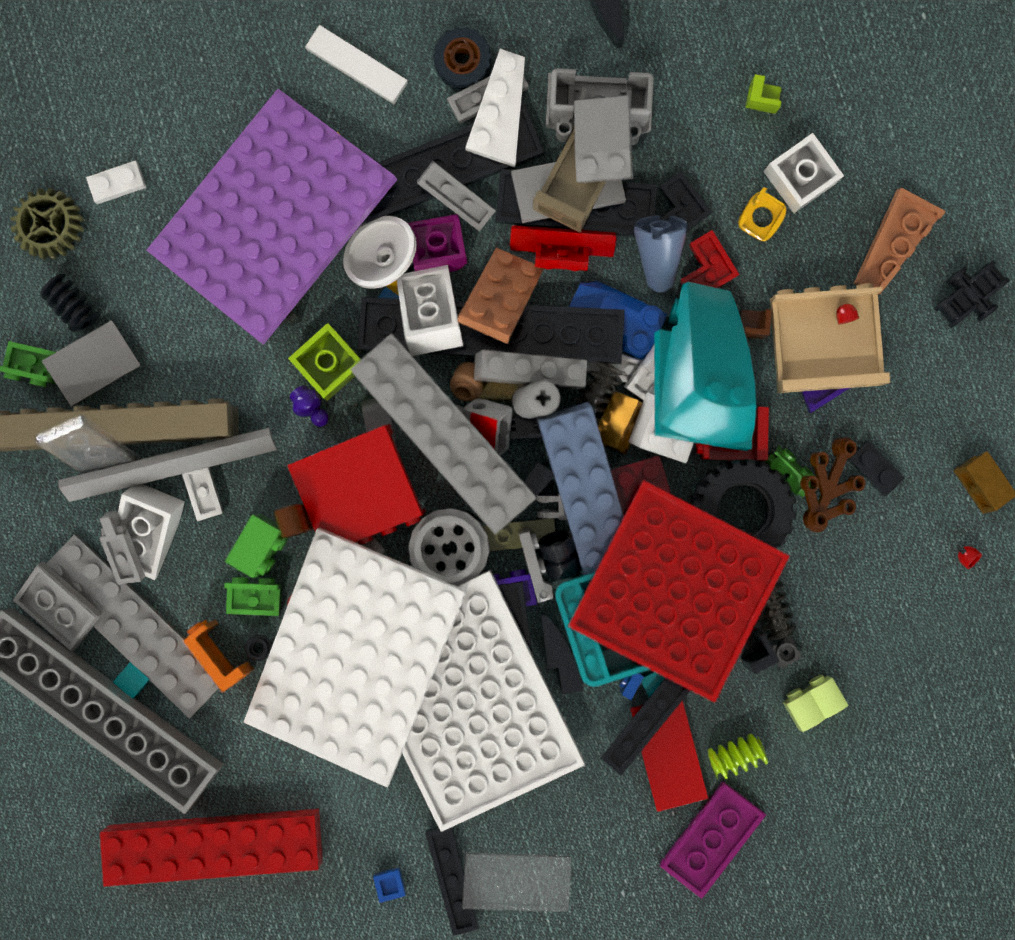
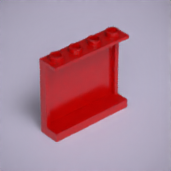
M390 423L287 465L315 532L318 528H322L362 545L372 541V535L381 532L382 536L396 531V526L405 522L406 526H410L421 521L420 516L426 512V509H421L391 434L394 432Z

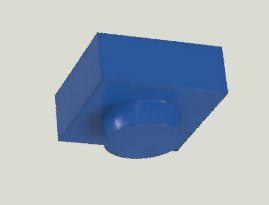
M637 673L620 680L619 686L622 687L620 693L623 696L632 700L644 678L642 673Z
M400 867L374 874L373 879L380 903L406 896Z

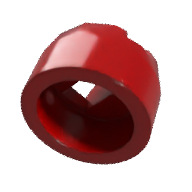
M852 304L841 305L836 311L838 325L860 319L857 309Z
M965 546L963 549L966 552L964 554L958 552V560L965 568L970 569L980 560L982 553L972 546Z

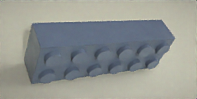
M586 402L537 417L584 575L597 570L623 519L593 409Z

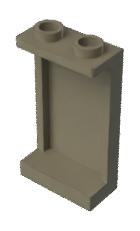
M575 123L573 132L541 191H537L533 199V210L581 232L607 181L577 182Z

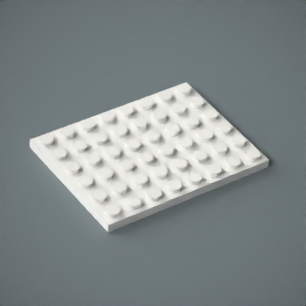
M318 528L244 723L388 787L467 590L325 529Z
M491 570L457 586L467 590L402 752L441 832L585 765L580 750Z

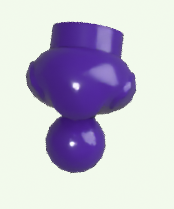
M302 385L291 393L292 410L297 416H311L312 423L318 427L325 426L328 423L329 415L327 411L320 409L322 397L316 390H309L307 386Z

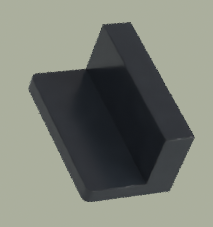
M754 628L751 634L759 650L741 658L746 669L757 674L779 663V660L765 633Z

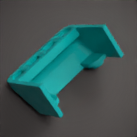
M595 572L561 583L556 589L555 597L581 678L587 685L597 687L649 670V668L637 662L631 663L628 657L610 648L604 649L601 643L568 627Z

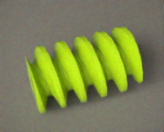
M751 733L747 735V743L742 737H739L737 739V746L732 741H728L727 750L723 745H718V754L712 748L708 749V758L717 780L719 773L725 779H728V770H731L737 776L738 766H741L747 772L749 762L755 768H758V759L768 764L767 755L759 737L757 736L756 739Z

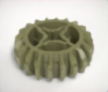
M38 188L37 195L28 192L29 199L27 201L19 198L20 203L23 205L20 208L13 207L14 211L18 214L17 216L10 217L11 221L16 223L10 229L12 232L17 233L14 240L21 243L20 248L22 250H29V255L33 257L39 255V258L46 260L48 255L52 259H57L58 253L62 256H67L65 249L67 247L71 250L75 249L72 242L73 240L81 241V238L76 234L77 232L84 231V228L78 225L84 219L81 215H78L80 208L77 205H73L74 200L71 197H66V194L62 191L56 193L52 188H48L46 192L42 188ZM47 205H56L53 209L50 207L45 212L38 210ZM41 217L50 222L49 226L53 229V231L44 225L45 222L41 219ZM33 218V225L30 228V221ZM65 219V226H64V229H63V231H62V230H61V223H62L63 220ZM49 236L57 238L49 243H38L41 239L45 240Z

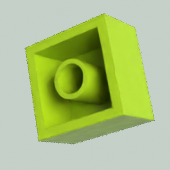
M329 323L288 358L327 401L355 377L350 369L361 361L358 355Z

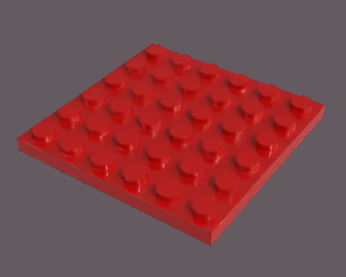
M643 480L568 627L715 703L789 555Z

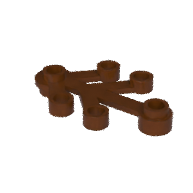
M839 437L834 440L832 452L836 459L829 476H827L825 468L829 462L828 455L825 452H814L810 457V463L814 467L816 476H804L801 479L800 486L805 493L809 508L803 515V523L812 532H822L826 529L830 519L841 514L852 515L856 510V504L852 499H841L838 505L828 508L831 499L849 491H862L865 488V479L859 475H852L847 481L837 484L847 458L852 457L857 450V445L851 438ZM818 487L821 493L819 501L817 500V496L815 493Z

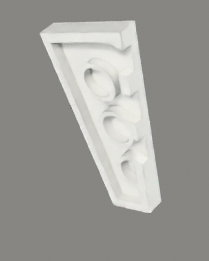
M502 49L499 50L465 147L466 151L515 167L525 57Z

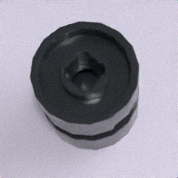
M555 531L543 536L539 540L538 544L542 557L546 559L545 567L549 578L562 580L570 578L580 571L581 565L577 552L574 551L575 545L571 532Z

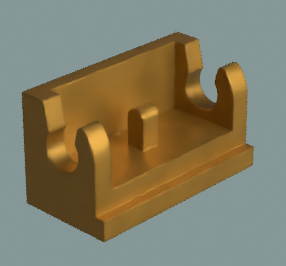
M614 391L598 425L599 434L604 446L626 455L631 445L629 439L643 404L642 402Z
M988 451L983 452L977 457L970 458L953 470L982 514L997 511L1015 497V490Z

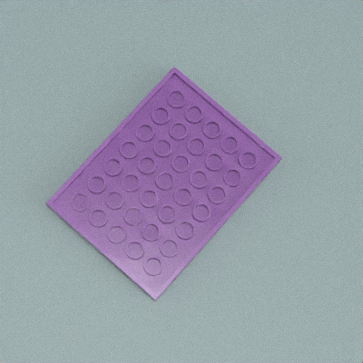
M277 89L146 251L264 345L397 181V178L308 110Z

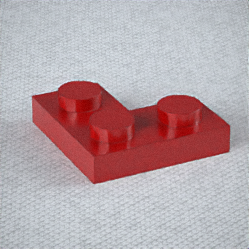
M713 230L688 245L701 267L682 278L680 282L682 285L686 282H692L719 288L740 275Z

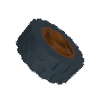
M456 27L454 30H448L443 37L441 36L438 39L439 42L434 48L433 60L438 76L446 85H450L453 89L464 90L488 77L489 69L492 66L491 51L486 39L478 31H473L468 27ZM461 54H466L470 57L468 62L464 64L456 62V59Z

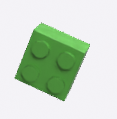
M262 514L252 515L225 562L252 578L263 576L265 573L269 574L276 562L273 557L278 550L282 551L289 537L282 538L278 523Z

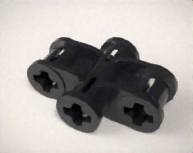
M994 260L979 269L972 277L966 272L967 268L964 266L945 281L956 290L940 301L934 309L942 313L949 322L948 326L950 328L964 320L972 311L976 313V319L980 322L999 307L988 298L1004 287L1010 279L1002 275L995 266L996 262Z

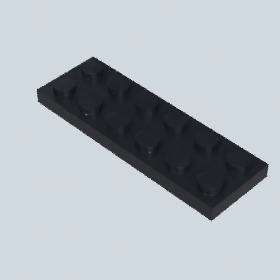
M501 169L495 223L572 229L551 218L522 223L511 171L513 170ZM622 181L626 197L625 203L592 209L582 230L614 232L618 236L635 237L634 225L636 226V221L644 217L654 216L657 185Z

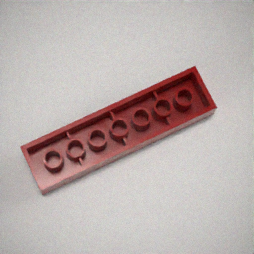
M319 809L108 825L100 832L103 887L319 870L323 862Z

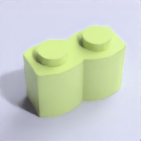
M819 675L809 681L810 686L806 689L796 688L786 695L787 699L783 701V704L798 730L802 732L807 731L849 706L832 677Z

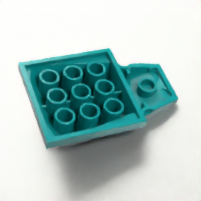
M686 282L682 285L677 306V325L673 326L672 332L660 329L654 333V436L748 451L752 449V436L755 427L756 389L750 348L748 347L737 305L731 291Z

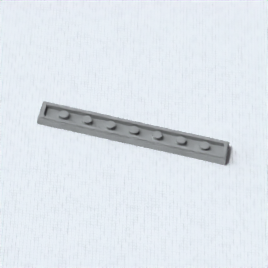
M265 428L59 480V489L67 500L71 502L277 450L276 442L270 429Z

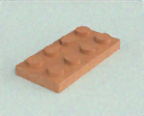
M496 248L460 312L457 322L508 343L544 268L535 267V264Z

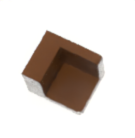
M765 309L764 311L740 310L739 315L746 338L765 339L770 335L772 309Z

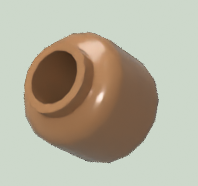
M464 362L458 365L451 377V392L459 400L473 401L479 398L487 384L486 381L474 380L475 363Z

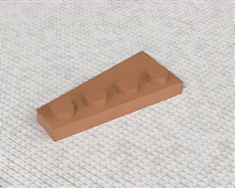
M903 188L897 189L853 284L872 283L873 288L882 287L883 291L901 269L900 266L912 255L916 250L915 247L928 235L932 229L931 227L946 211Z

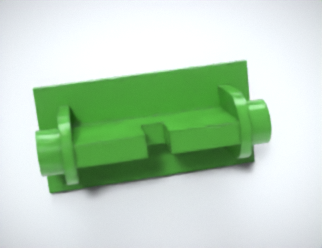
M778 445L775 450L776 456L771 453L765 462L770 465L769 468L778 470L782 476L788 473L790 476L785 481L789 482L791 490L796 496L804 497L805 493L800 486L801 479L804 476L815 475L809 468L805 466L802 468L795 461L796 457L789 449L785 448L783 450Z

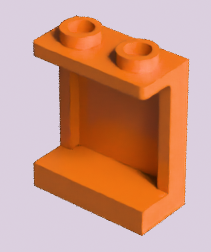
M204 620L187 631L189 636L183 642L219 689L224 692L247 676L254 668L247 661L234 669L208 635V632L219 623L216 620L211 622Z

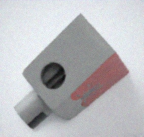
M481 398L474 399L465 407L456 405L458 410L499 456L509 449L513 408Z

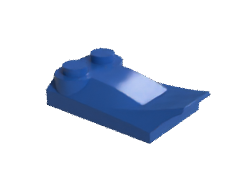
M597 280L588 283L581 282L569 307L625 310L622 352L640 360H643L654 344V333L662 328L667 317V313L657 306H650Z

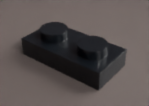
M868 440L856 450L852 457L847 458L883 497L887 496L905 479Z

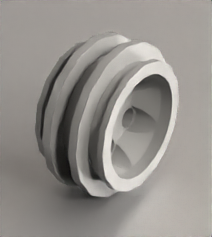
M444 509L434 511L421 519L412 532L409 553L410 561L415 569L459 586L479 576L487 564L490 547L488 535L480 521L468 512L457 509ZM457 525L462 526L464 529L463 534L460 536L454 533V528ZM436 527L443 528L444 534L441 537H437L434 534ZM453 541L457 545V552H452L448 555L444 550L445 543L449 544ZM472 542L475 547L474 551L467 552L465 544ZM429 544L435 547V552L432 555L427 554L425 551V547ZM463 560L466 563L465 569H457L456 562ZM443 561L446 564V569L444 571L437 570V562Z

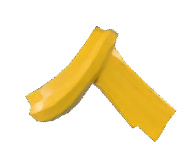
M765 187L751 197L738 220V226L744 232L763 242L769 240L776 233L786 216V206L766 193L767 188ZM764 207L771 211L772 222L769 226L759 227L754 223L752 215L757 208Z

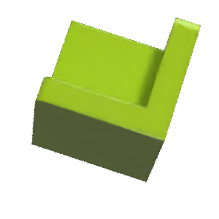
M755 74L750 82L745 108L776 114L781 107V101H779L781 87L764 84L765 76Z

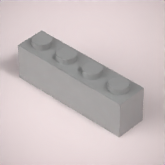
M482 350L475 354L474 380L518 385L548 381L555 385L556 388L577 390L586 387L587 360Z

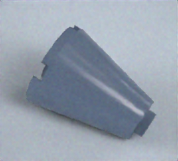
M660 215L641 218L636 221V226L634 225V234L648 287L652 288L655 292H666L668 288L674 285L688 230L687 222L682 218L669 216V220H660Z

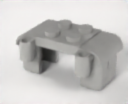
M556 68L552 71V74L548 73L546 126L556 129V138L561 142H566L574 129V101L629 96L631 133L636 135L634 137L631 136V145H635L641 133L651 131L653 75L650 73L630 72L627 80V78L576 76V69ZM560 130H567L568 132L562 133Z

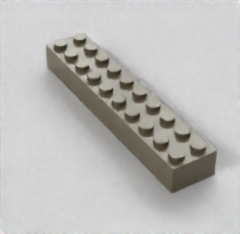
M208 399V404L197 402V400L181 401V406L170 404V402H154V407L144 405L143 403L127 404V409L125 407H117V405H100V410L98 408H90V406L73 407V412L72 410H63V408H46V411L22 409L20 413L0 411V452L220 440L239 435L238 407L230 405V401H224V399Z

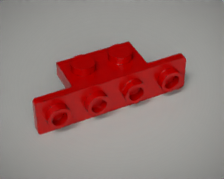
M515 225L511 227L510 249L536 252L535 267L588 271L589 256H614L616 233L587 230L578 232L572 229Z

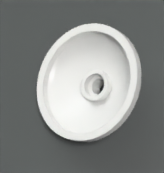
M383 216L360 227L352 235L344 251L343 264L348 277L358 286L369 289L384 287L401 277L410 266L416 252V237L412 228L404 220L394 216Z

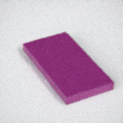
M722 781L661 860L659 866L702 899L766 814L725 781Z

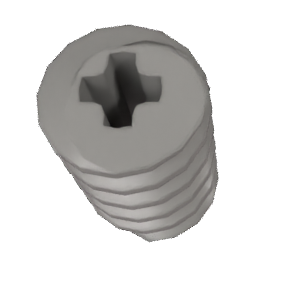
M539 381L521 386L512 396L513 409L518 415L528 419L551 414L559 405V391L555 385L548 381Z

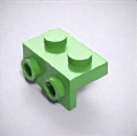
M8 341L3 366H0V371L4 372L3 378L20 381L21 377L30 378L29 384L46 387V383L56 384L42 360L56 352Z
M232 577V582L224 583V588H227L226 614L281 615L282 584L275 583L274 578H259V582L254 583L248 582V577Z

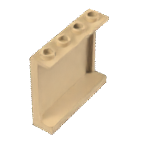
M872 283L857 285V289H847L845 285L830 287V291H820L819 287L806 288L804 293H794L793 289L777 291L778 295H774L770 299V307L772 309L771 319L778 393L883 386L890 383L889 372L884 373L878 293L882 291V287L873 288ZM852 304L857 309L860 319L838 325L836 311L841 305Z

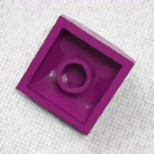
M458 214L407 223L412 228L416 237V252L413 258L415 271L448 265L449 272L460 270L467 263Z

